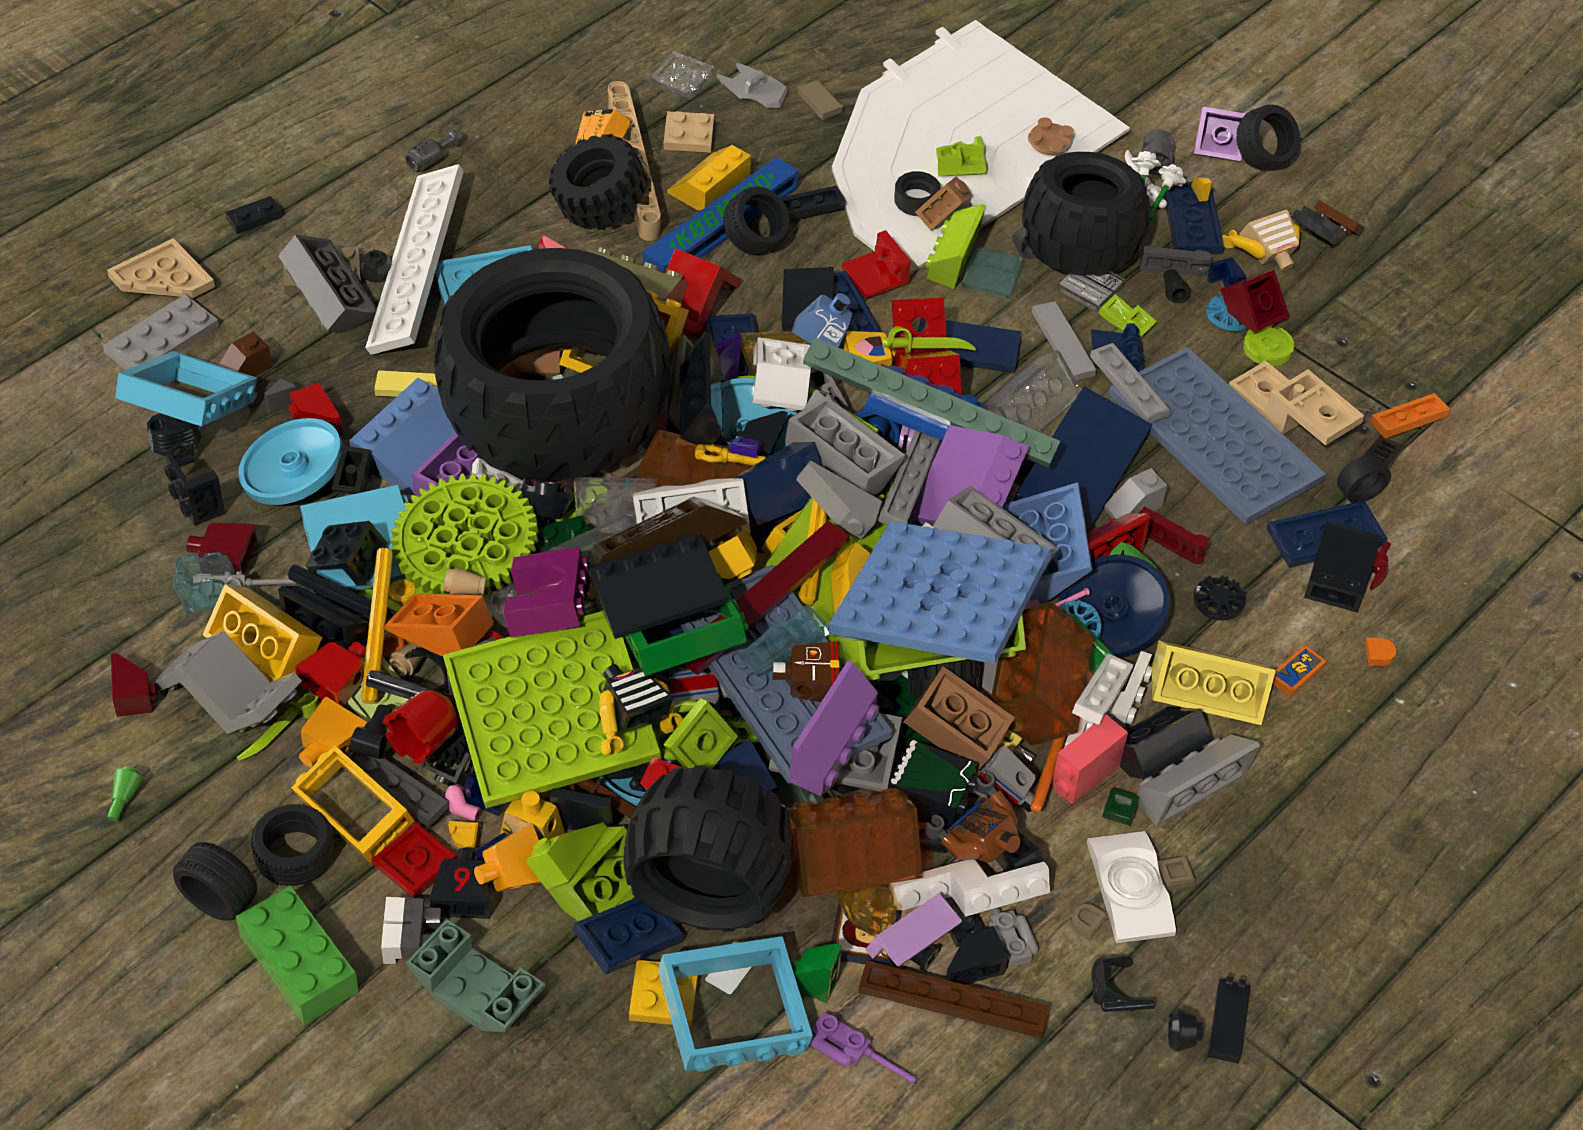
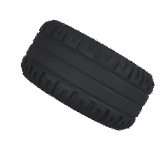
M1265 105L1246 113L1239 122L1236 132L1238 150L1243 159L1254 168L1270 170L1283 166L1290 162L1298 152L1297 150H1299V126L1293 115L1281 106ZM1262 120L1268 122L1276 133L1277 149L1274 155L1270 154L1260 141L1259 127Z
M758 186L744 189L728 202L723 214L724 230L732 244L738 247L739 250L752 255L766 254L780 245L786 239L791 225L789 211L784 201L781 200L782 198L776 195L775 192H772V190ZM744 205L754 206L764 213L770 226L769 237L760 236L749 228L744 218Z
M287 804L286 806L282 805V807L274 808L261 817L252 832L251 847L255 864L260 873L273 883L286 886L303 885L321 876L332 861L334 842L331 826L325 816L313 807ZM300 832L309 834L317 839L315 845L308 852L300 856L280 857L269 851L272 843L285 834Z
M200 842L194 844L173 869L174 882L182 895L196 908L219 920H235L236 916L247 908L257 894L256 880L247 866L235 855L213 843Z

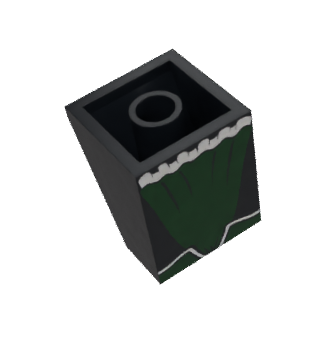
M910 739L889 781L884 817L893 820L932 823V816L939 815L943 818L945 825H952L958 815H964L969 799L966 798L968 793H974L976 790L978 776L975 773L977 763Z

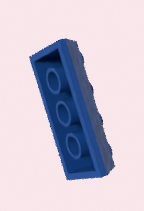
M885 366L888 369L978 407H984V404L978 402L979 400L974 396L958 394L951 387L935 385L920 375L912 376L905 373L898 366ZM870 393L864 406L866 411L942 441L949 425L873 393Z

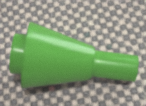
M124 766L122 769L114 771L113 802L107 815V819L110 821H119L124 805L128 803L144 781L142 776L139 775L140 772L135 768Z

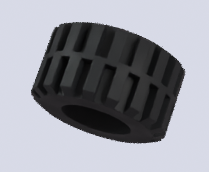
M966 659L908 669V694L916 698L921 696L942 666L981 692L980 661Z

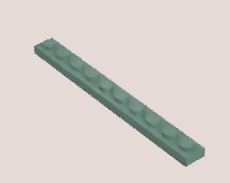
M815 337L803 359L804 365L946 425L1003 435L1029 447L1024 458L1048 468L1059 447L1060 441Z

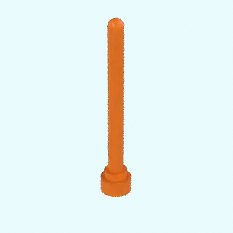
M1062 705L1057 709L1054 718L1057 730L1030 805V809L1034 813H1039L1042 810L1054 775L1058 752L1062 750L1068 731L1072 729L1077 715L1072 713L1073 706Z

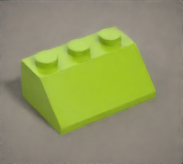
M980 204L954 211L951 220H945L941 233L944 235L943 237H937L933 248L936 252L934 255H929L925 268L929 269L926 279L952 289L955 288L978 237L986 205Z
M624 826L607 827L569 882L548 889L561 909L577 921L620 905L635 897L632 894L631 885H627L624 871V847L627 832Z

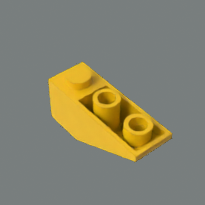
M856 542L838 553L831 571L834 614L871 554Z

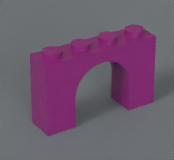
M580 547L513 557L511 572L517 595L523 596L506 598L504 615L510 638L580 626V617L585 614L583 601H586L585 587L588 585L587 573H589L588 569L590 568L587 556H582Z

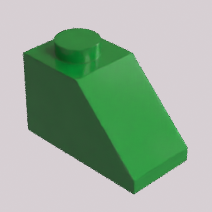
M831 944L805 949L801 959H795L792 969L801 994L825 1003L828 1002L839 977L841 945Z

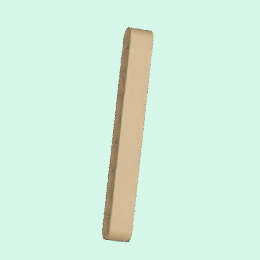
M615 81L608 86V109H616L631 121L622 139L628 141L632 148H634L648 179L645 194H643L644 197L640 204H636V209L633 213L640 238L646 241H653L660 236L661 214L629 86L625 82Z

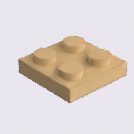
M667 111L663 150L711 153L714 114Z

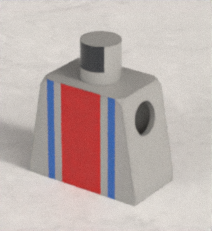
M686 667L669 668L673 704L685 700L698 701L701 698L708 701L717 713L721 714L720 700L728 699L729 696L720 683L717 682L709 667L704 669L698 676ZM685 712L680 715L684 719L689 712Z
M1003 745L993 752L990 759L975 775L979 777L983 784H988L985 773L986 771L991 772L995 777L994 788L997 792L1001 790L1012 806L1017 803L1029 813L1031 812L1030 805L1034 794L1029 789L1035 781V775ZM976 787V794H978L982 798H990L988 794H981Z

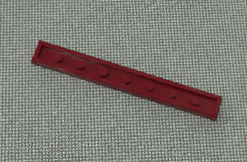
M828 520L736 600L739 611L744 613L745 621L748 624V629L744 630V632H748L849 543L850 535ZM719 615L710 624L723 620L722 616ZM727 649L683 663L682 665L698 676Z

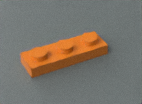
M1433 393L1373 414L1370 423L1384 438H1389L1448 417L1450 408Z

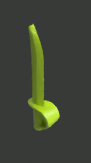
M900 326L892 328L888 338L882 340V345L885 348L890 346L892 348H905L906 353H910L911 348H962L976 350L972 344L959 338L912 337L910 331ZM899 331H903L905 337L894 338V335Z
M308 691L296 703L289 702V709L256 742L237 756L238 762L266 747L297 715L309 719L320 704L319 698Z

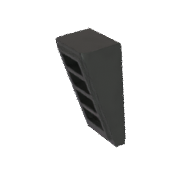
M1380 435L1364 455H1378L1390 470L1404 446Z

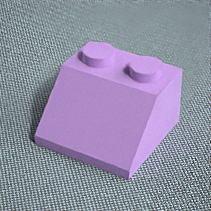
M1202 107L1194 154L1241 162L1242 156L1238 150L1236 132L1239 122L1246 113Z

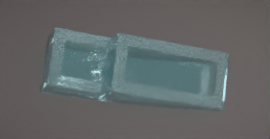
M807 604L788 621L784 618L778 621L738 656L759 677L773 671V662H790L791 647L794 645L818 643L829 634V628L826 622Z

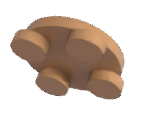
M1043 117L1038 120V125L1028 134V142L1041 153L1059 154L1069 148L1074 129L1068 125L1061 126L1052 123L1051 119Z

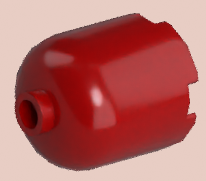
M426 690L417 693L386 715L383 724H387L389 732L385 736L399 756L403 758L405 755H408L413 759V764H422L457 732L459 717L456 706L449 697L444 696L440 692Z

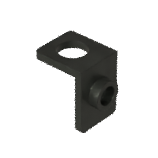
M470 751L465 753L455 776L426 763L423 765V768L436 774L435 780L448 786L454 782L466 787L474 770ZM470 761V764H469L467 770L465 771V768H466L468 762Z

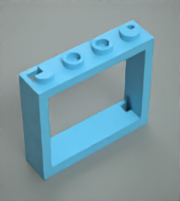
M172 351L118 373L115 398L202 427L253 403L257 397V392H255L257 377ZM176 380L214 392V394L201 398L164 386V384Z
M783 936L662 955L658 973L685 1071L696 1070L703 1072L711 1069L713 1066L726 1064L732 1067L740 1065L744 1061L755 1059L767 1061L774 1056L785 1054L797 1056L807 1051L813 1035ZM771 964L792 1034L695 1049L676 979Z

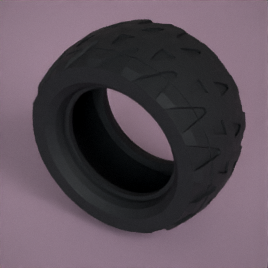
M568 248L534 249L512 254L488 264L465 280L454 295L449 297L443 307L440 326L437 327L433 363L435 378L443 410L453 429L469 451L474 450L488 465L517 476L544 480L567 479L591 474L619 462L630 455L642 441L651 435L657 426L667 397L670 381L668 337L662 317L652 295L646 291L640 279L630 270L606 257L591 252ZM551 347H578L606 356L605 359L592 368L561 379L526 380L499 372L504 366L520 356Z

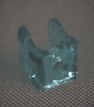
M215 552L207 553L201 558L196 557V555H185L177 559L173 587L185 612H196L200 609L214 610L225 583L213 577L201 579V582L193 583V576L207 573L225 574L228 571L231 574H236L232 562L226 555Z

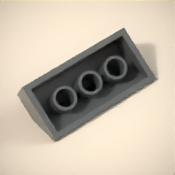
M294 235L278 257L284 264V269L296 282V287L307 299L310 308L315 311L321 320V325L327 331L347 332L375 318L377 308L330 239Z

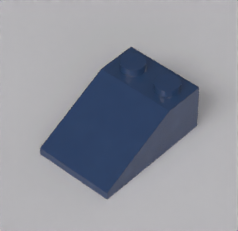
M793 442L736 476L737 478H743L747 508L753 526L769 522L803 508L807 504L811 496L796 479L810 460L823 467L815 442Z

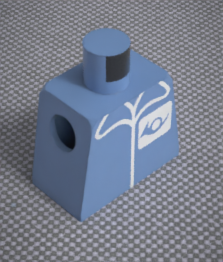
M838 293L833 300L825 295H820L797 316L792 333L809 343H812L815 337L839 347L852 316L851 311L847 309V306L850 304L849 298L842 293Z

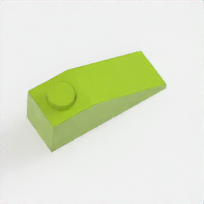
M603 822L565 833L549 840L543 838L532 847L533 852L526 860V863L547 890L569 882L607 826Z

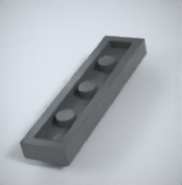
M350 750L345 754L407 809L411 816L427 827H430L449 808L446 799L385 758L376 759L352 753Z

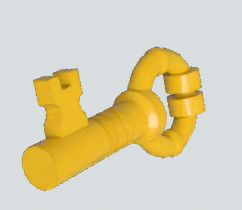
M699 444L695 448V457L709 463L721 462L725 464L726 462H737L754 466L765 459V456L758 455L757 458L729 453L728 448L722 449L715 445ZM706 452H715L718 453L719 456L707 455Z

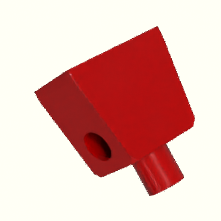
M329 642L295 666L296 675L302 680L299 685L322 700L328 697L344 707L363 682L364 664L361 659L366 655V649L359 642H354L347 649H344L335 642Z

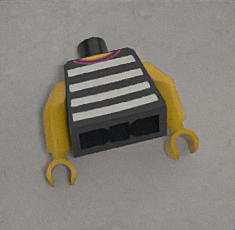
M614 664L604 671L603 676L607 681L600 695L602 730L607 735V739L601 743V751L604 755L611 753L610 742L614 745L615 753L622 750L623 741L620 737L616 736V731L622 735L661 720L660 728L664 733L668 734L673 732L682 722L683 718L681 715L673 713V709H675L673 696L664 682L650 675L645 676L641 668L623 673L618 665Z

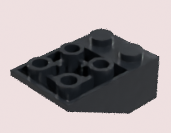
M1327 521L1304 598L1358 613L1381 536Z

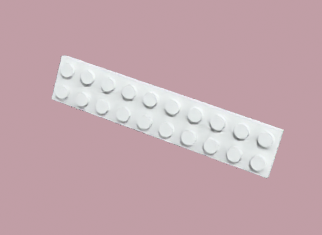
M459 164L417 176L391 261L392 265L388 271L365 347L370 355L415 343L464 173Z

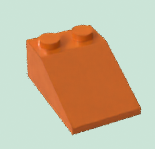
M414 593L384 627L386 631L443 656L444 654L475 646L485 636V633L492 627L494 622L483 595Z

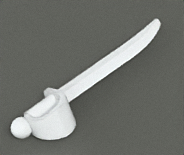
M1129 150L1125 152L1127 164L1139 173L1140 168L1131 161L1133 157ZM1146 177L1145 186L1147 187L1150 206H1152L1161 188L1154 186L1150 179ZM1162 198L1161 202L1158 205V207L1161 209L1167 206L1166 200H1164V198Z

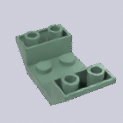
M448 919L440 925L406 962V966L433 999L481 1031L506 1032L545 988L544 982L521 967L513 975L473 949L471 934Z

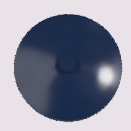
M1116 554L1091 560L1092 571L1063 590L1060 594L1059 602L1084 590V588H1088L1090 594L1075 601L1080 600L1089 605L1091 604L1098 612L1102 623V630L1098 639L1117 658L1127 657L1142 651L1159 637L1169 619L1171 600L1163 577L1151 564L1134 556ZM1070 607V613L1075 614L1074 607ZM1079 607L1078 614H1083L1087 609ZM1063 610L1059 617L1066 618L1067 613ZM1093 614L1089 615L1088 617L1085 618V621H1086L1087 619L1093 617L1094 615H1093ZM1097 623L1087 625V629L1096 631Z

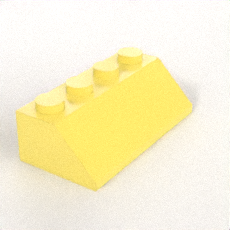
M1159 640L1152 665V700L1184 708L1201 709L1202 712L1262 725L1276 670L1264 664Z

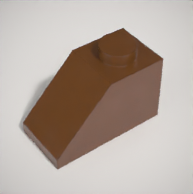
M253 331L232 342L218 365L256 377L272 368L269 346Z

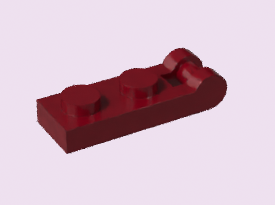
M1145 506L1139 514L1147 513L1151 517L1146 537L1191 563H1203L1206 555L1205 550H1207L1209 544L1206 536L1201 534L1194 535L1182 526L1164 518L1159 513Z

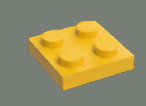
M643 960L636 962L629 1021L673 1025L658 973L660 962ZM698 975L676 979L689 1027H692Z

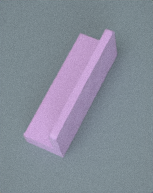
M938 893L878 934L865 950L872 959L885 951L897 966H901L961 923V919L941 894Z

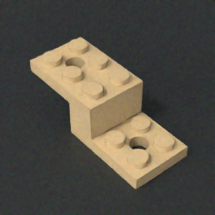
M1264 361L1229 382V385L1282 434L1298 425H1302L1324 445H1327L1363 422L1364 415L1310 370H1306L1288 380L1267 361ZM1260 389H1262V390L1268 389L1270 392H1264V391H1261ZM1322 414H1330L1331 417H1326Z

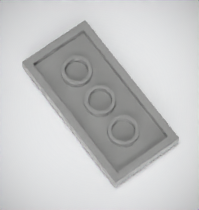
M184 294L104 344L103 349L106 355L127 370L169 352H181L217 329L219 323L218 319Z

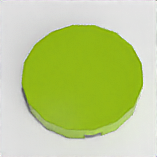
M1271 325L1257 332L1249 329L1244 337L1243 349L1245 354L1256 363L1261 364L1267 361L1272 366H1278L1288 362L1292 357L1294 340L1284 329L1278 327L1277 330L1272 328Z

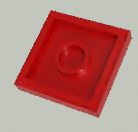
M416 822L374 856L372 864L410 897L417 898L434 884L441 861L444 859H457V855Z

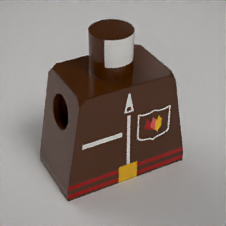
M839 641L794 645L791 647L790 662H773V680H790V695L793 698L822 702L839 675Z

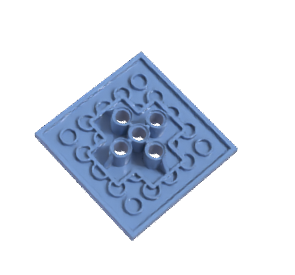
M902 522L889 523L829 622V634L996 664L1051 559V548L1036 544H1025L981 535L935 529L927 526L910 525Z

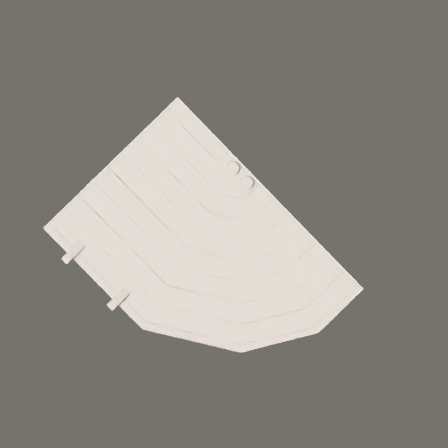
M975 20L953 34H950L944 27L936 30V35L940 39L935 41V45L900 66L891 58L883 63V66L888 70L883 72L881 78L860 91L833 162L832 172L837 187L846 201L845 211L853 235L875 251L877 233L886 230L910 259L911 275L926 265L930 254H935L936 251L933 248L937 237H943L944 234L941 233L944 222L946 219L951 220L954 211L980 204L986 205L981 229L1024 201L1025 192L1030 181L1039 170L1040 165L1045 161L1054 158V156L1069 152L1097 153L1127 133L1130 127ZM1046 117L1051 119L1052 123L1061 126L1068 125L1074 129L1070 146L1066 151L1059 154H1045L1034 149L1028 142V134L1038 125L1040 118ZM982 136L986 173L938 176L936 148L953 145L959 141L972 144L974 143V137ZM911 171H922L931 174L937 178L941 188L957 176L966 183L969 191L972 193L969 198L932 230L925 225L919 216L905 214L898 209L894 202L897 179L904 173ZM911 189L904 192L914 198H924L930 195L928 192L920 189Z

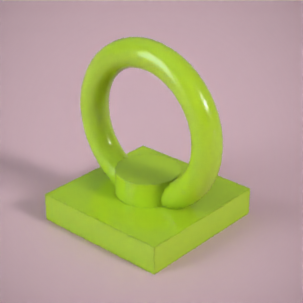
M700 698L698 701L685 700L674 704L675 709H673V713H678L679 715L685 712L689 713L663 744L666 748L660 745L662 733L660 728L661 720L654 722L652 725L661 753V760H678L685 769L694 768L695 766H707V768L713 769L738 735L710 703Z

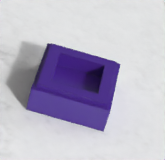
M738 436L731 443L729 453L757 458L762 452L763 442Z

